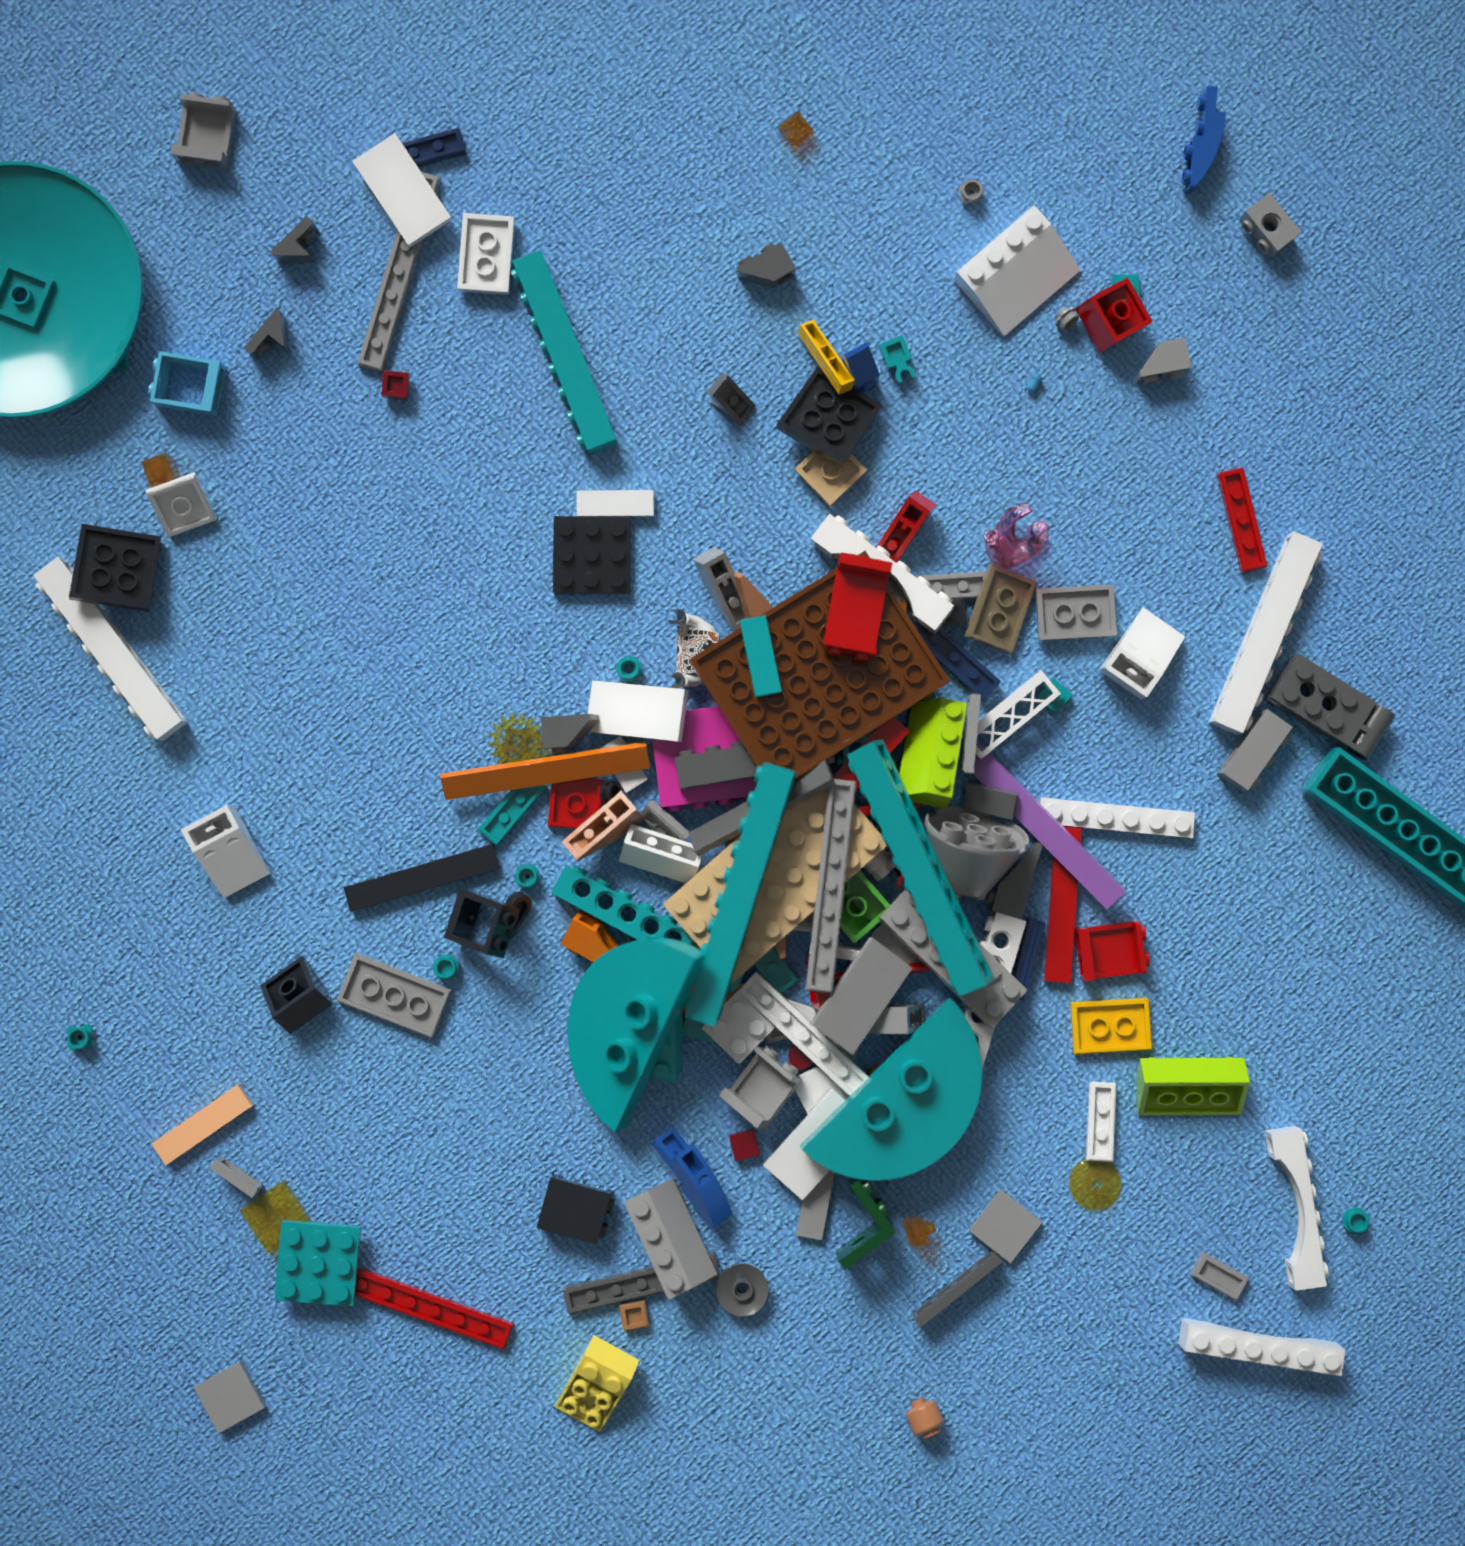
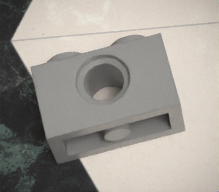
M1270 192L1247 209L1239 219L1244 231L1256 239L1260 251L1268 254L1270 258L1279 253L1301 234L1300 229ZM1263 223H1269L1273 227V231H1267Z

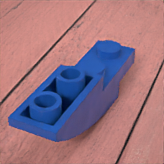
M1207 86L1202 95H1199L1197 99V111H1200V120H1197L1195 135L1189 144H1185L1183 160H1187V167L1182 173V185H1185V194L1187 195L1192 193L1206 174L1216 156L1222 139L1226 112H1216L1217 86Z
M673 1126L651 1143L682 1182L681 1191L712 1230L732 1215L727 1198L716 1176L693 1143L688 1146Z

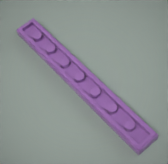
M980 742L976 745L981 752L986 749ZM990 752L981 760L975 754L973 775L983 785L1019 793L1015 817L1106 909L1126 892L1122 885Z

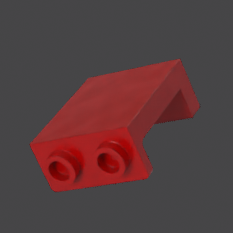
M1140 921L1074 929L1081 980L1092 981L1097 978L1147 973L1146 967H1150L1148 952H1144L1143 941H1146V930L1144 926H1141Z

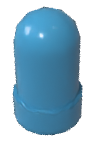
M1034 373L1027 386V390L1030 393L1035 392L1043 378Z

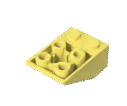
M593 1335L561 1393L555 1408L600 1432L629 1385L639 1359Z

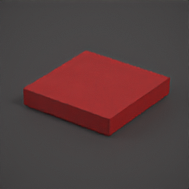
M585 778L551 784L548 827L577 829L602 808L599 792L604 780Z

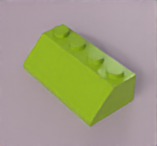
M936 698L919 701L911 706L907 729L910 732L905 737L899 775L912 802L947 808L953 794L967 703L946 698Z
M1233 1057L1140 1058L1137 1070L1138 1116L1241 1115L1250 1085L1245 1059Z

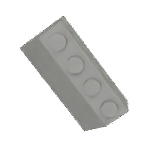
M674 1178L624 1202L668 1300L717 1275Z

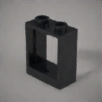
M459 888L444 938L483 954L504 958L520 908L477 892ZM481 903L496 909L485 945L470 939Z

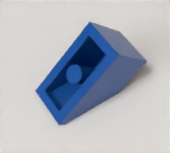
M865 342L845 353L842 362L855 379L853 388L859 392L862 390L863 393L875 388L880 374L868 343Z

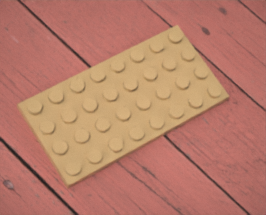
M829 787L785 810L731 983L738 979L815 910ZM853 805L845 882L887 846L880 832L855 805ZM741 835L662 904L700 948L703 943H708L710 934L706 933L710 919H715L718 909L714 908L719 892H724L726 883L722 882L726 868H731L734 858L730 857L734 843H739Z

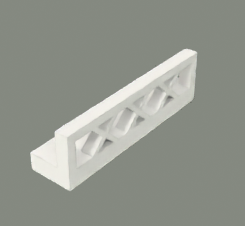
M1042 670L978 721L977 735H990V743L985 750L981 752L976 746L975 754L980 760L1061 694ZM1043 682L1052 695L1046 700L1034 699L1035 688ZM1031 692V699L1024 698L1027 694ZM1019 701L1030 702L1029 714L1026 716L1014 715L1015 704ZM1034 703H1041L1033 709ZM1011 708V715L1004 714ZM999 717L1010 718L1009 730L1005 733L994 732L995 721ZM1014 719H1021L1013 726ZM991 725V731H983ZM965 732L962 734V738H961V741H962L963 743H964V734H965ZM994 735L1000 736L993 742Z

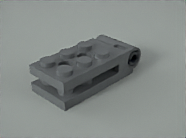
M1300 654L1290 657L1264 699L1347 753L1366 761L1369 760L1395 718L1394 713L1376 704L1377 702ZM1301 685L1306 688L1307 693L1305 697L1300 692ZM1323 699L1328 702L1327 710L1322 706Z

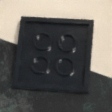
M816 367L777 423L776 429L842 468L881 411L882 405L854 388L838 394L822 369Z
M554 516L553 594L630 595L631 517Z
M81 524L69 600L150 612L162 540L161 536Z

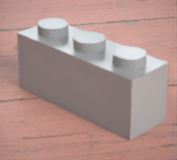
M1268 709L1260 711L1249 730L1242 736L1217 774L1241 791L1253 790L1261 780L1259 774L1264 767L1266 769L1269 768L1276 759L1274 753L1278 747L1282 748L1289 741L1291 735L1288 733L1293 727Z

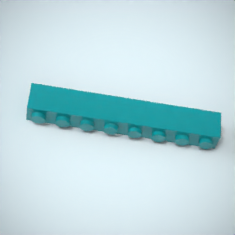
M540 249L512 260L515 269L511 270L516 285L522 284L524 293L520 295L525 308L531 307L534 316L529 318L534 331L540 330L543 340L539 341L544 356L550 355L552 363L548 364L553 379L559 378L562 387L557 388L562 402L568 401L571 410L567 414L572 426L577 425L581 433L576 435L581 450L587 449L588 454L591 455L617 445L616 437L542 250Z

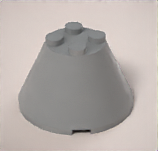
M949 806L946 809L936 808L935 813L931 814L928 812L925 817L927 835L957 898L964 895L984 900L987 893L1028 846L1029 838L1022 828L1005 819L1004 823L992 819L990 814L962 807Z

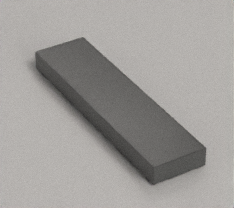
M994 1250L989 1251L913 1312L914 1320L920 1328L1001 1264L1002 1260Z

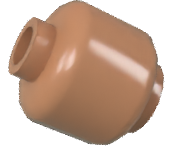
M922 1397L910 1403L912 1408L906 1412V1419L915 1436H921L922 1439H926L942 1431L940 1427L944 1424V1418L936 1401L929 1400L926 1402L925 1398Z

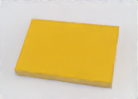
M1149 998L1070 1002L1073 1054L1152 1050Z

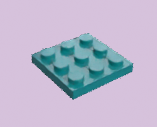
M282 1220L274 1300L354 1306L361 1226Z

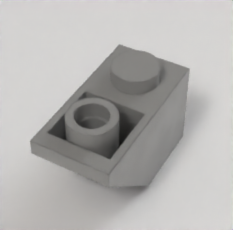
M1186 337L1160 342L1136 375L1135 382L1144 381V385L1159 382L1160 378L1169 377V380H1177L1185 377L1184 374L1191 369Z

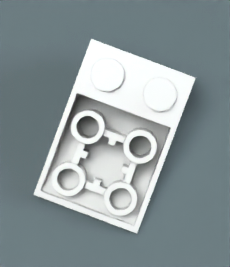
M1142 607L1099 671L1140 700L1147 698L1165 672L1185 636Z
M226 805L181 829L193 854L224 898L271 874L235 806Z

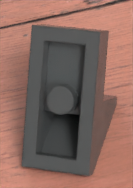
M305 216L270 252L279 263H314L315 261L302 247L312 243L319 230Z
M277 308L244 347L257 360L261 356L264 357L268 354L273 341L288 353L290 352L286 318Z
M722 373L707 391V394L712 398L711 404L740 426L756 407L751 399L725 373Z

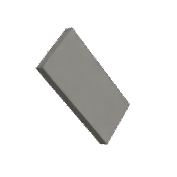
M869 937L810 1024L853 1055L908 976L912 967L875 939Z
M356 952L336 1001L433 1039L452 989Z

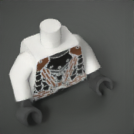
M671 609V612L676 613L677 619L668 620L669 624L681 625H677V672L667 676V678L673 677L676 684L669 686V688L677 689L680 687L699 686L703 682L690 664L689 659L718 642L719 633L715 632L714 626L700 617L687 614L682 609Z

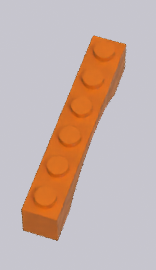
M582 910L572 919L561 942V945L567 947L570 952L580 954L589 959L592 964L603 954L618 946L609 934L604 922ZM694 984L692 985L689 994H692Z

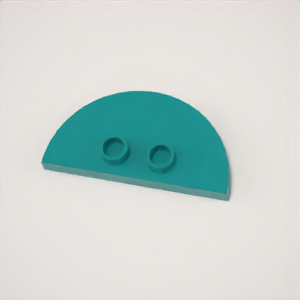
M646 938L617 946L599 957L588 968L575 990L568 1017V1048L572 1068L587 1102L598 1117L614 1132L627 1127L706 957L705 953L686 943L667 938Z
M948 998L895 1050L861 1086L800 1144L801 1150L823 1167L838 1174L861 1180H890L904 1177L930 1166L951 1150L962 1137L974 1116L982 1085V1061L975 1034L963 1012L953 1000Z

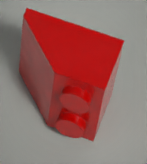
M1128 277L1095 294L1075 308L1100 353L1153 322Z

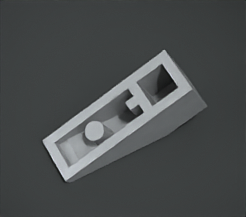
M713 547L692 560L704 585L731 629L735 631L741 628L739 621L746 619L733 576L735 572L726 553Z

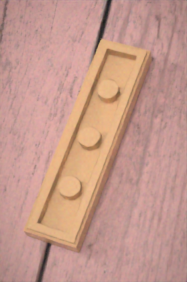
M238 1084L153 1142L152 1146L164 1164L168 1165L251 1108L254 1104L241 1085Z

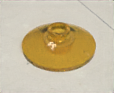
M1084 1159L1077 1163L1071 1171L1069 1189L1073 1198L1081 1206L1093 1210L1103 1209L1117 1199L1121 1189V1178L1112 1163ZM1096 1180L1101 1182L1099 1189H1093L1092 1187L1093 1182Z

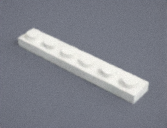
M1039 798V803L1062 826L1193 838L1195 812Z
M755 972L739 990L753 1006L849 1096L869 1078L827 1036L810 1024L811 1021L758 972Z

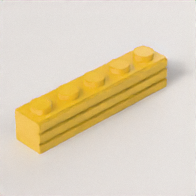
M815 320L800 324L799 337L837 393L842 394L852 390L855 382L854 377H852Z

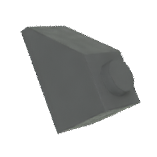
M579 714L541 717L542 747L544 749H552V754L567 753V748H576L599 721V715Z

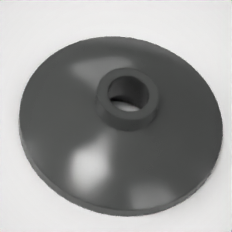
M746 1263L735 1264L728 1267L720 1275L716 1286L717 1298L720 1305L728 1313L740 1317L750 1316L764 1306L768 1297V1283L764 1274L755 1266ZM739 1284H745L747 1290L740 1292L737 1287Z

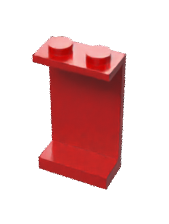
M840 553L822 649L828 650V654L833 656H843V653L850 654L859 661H869V658L874 659L877 652L876 643L888 577L891 573L893 562Z

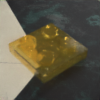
M286 1180L239 1210L268 1254L279 1247L282 1220L313 1222Z

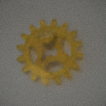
M510 713V720L502 716L500 717L501 725L493 724L497 731L496 733H489V736L494 738V742L489 743V747L496 748L492 755L493 757L501 756L500 764H504L506 761L512 763L531 760L533 756L536 758L541 757L537 750L544 749L542 744L539 743V740H542V734H538L542 727L541 725L533 726L534 718L531 717L528 721H525L524 713L520 714L519 719H516L514 713ZM513 724H523L528 728L522 731L516 730ZM505 731V742L500 745L501 734ZM512 733L518 737H523L520 741L522 749L516 745H511L514 741ZM534 737L533 747L529 751L527 748L529 740ZM516 751L521 758H512L507 756L506 753Z

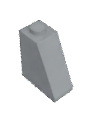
M924 1003L888 1004L868 1034H909L915 1032L925 1022Z

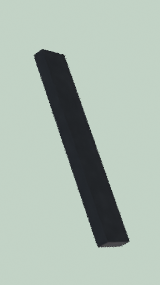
M490 844L343 888L350 912L497 870L500 869L494 844Z

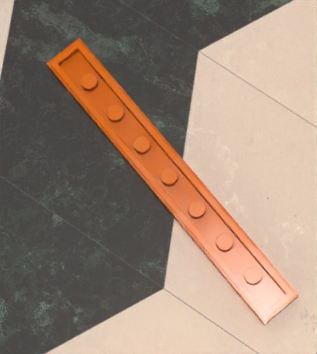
M646 742L441 773L440 779L445 800L649 769L650 762Z

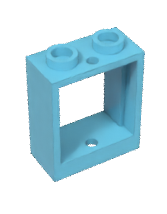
M159 351L158 358H155L153 362L154 381L148 389L150 402L160 408L217 417L226 367L220 361ZM171 365L208 371L202 405L165 399Z

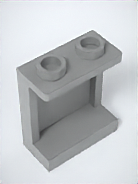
M194 92L189 93V95L180 94L183 108L177 145L172 144L170 154L177 163L228 170L237 110L229 99L222 96H214L213 99Z
M756 1046L754 1048L755 1056L731 1088L725 1087L719 1096L756 1128L767 1129L803 1079L797 1075V1068L788 1062L783 1063L777 1058L779 1054L769 1046Z

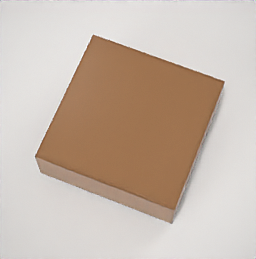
M645 1299L619 1304L623 1331L649 1327Z

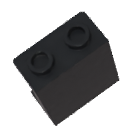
M552 1173L536 1228L597 1245L599 1238L604 1239L608 1223L604 1222L606 1212L611 1213L615 1198L611 1197L612 1190L607 1189L605 1191L562 1179L561 1175Z

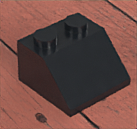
M303 956L260 985L272 1018L289 1034H292L332 1005L326 987Z

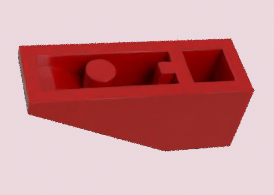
M918 491L912 493L877 546H881L890 553L889 558L897 563L937 505Z

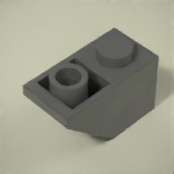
M781 242L776 245L771 243L765 246L759 255L753 258L748 256L738 263L739 266L736 267V275L739 279L775 288L796 276V267Z

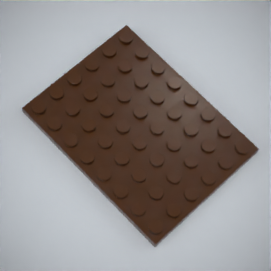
M866 551L858 554V556L870 558ZM837 568L760 615H766L781 693L755 698L741 628L689 659L690 664L757 768L758 766L763 767L764 762H768L796 771L795 779L823 762V760L826 761L950 682V679L888 584L876 643L877 652L874 659L869 658V661H859L854 659L853 655L843 653V656H833L827 653L828 650L822 649Z

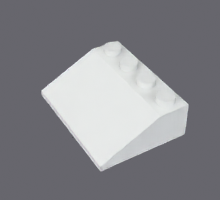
M1033 205L956 272L953 281L998 332L1005 337L1078 274L1081 269L1052 224Z

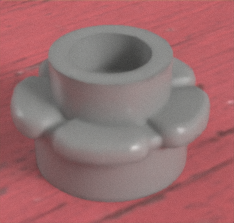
M974 179L962 183L959 188V193H961L960 199L966 204L971 203L974 205L979 203L981 196L984 195L983 186Z
M1062 308L1055 316V325L1063 331L1072 328L1079 319V316L1075 313V308Z

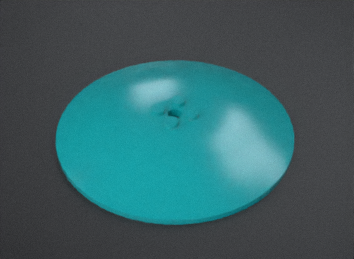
M24 161L0 162V417H33L62 409L80 400L106 380L118 366L134 338L139 323L143 302V275L139 254L126 224L110 203L94 188L76 176L48 165ZM26 290V299L22 302H17V292Z

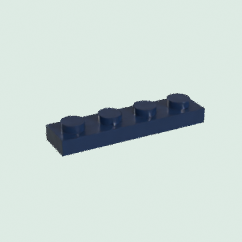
M918 622L914 624L936 660L974 694L981 695L982 701L1001 683L994 674L943 628L940 627L934 635Z

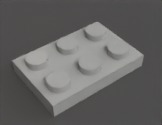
M1114 584L1041 588L1035 590L1038 641L1117 636Z

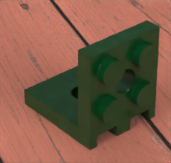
M848 1177L850 1187L872 1216L875 1223L836 1250L838 1262L844 1270L896 1233L892 1222L887 1217L890 1215L888 1208L880 1197L875 1199L872 1196L875 1192L869 1181Z

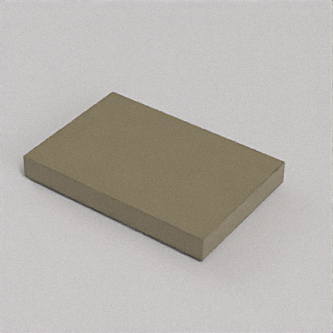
M989 564L964 637L1007 654H1013L1037 581L997 565Z

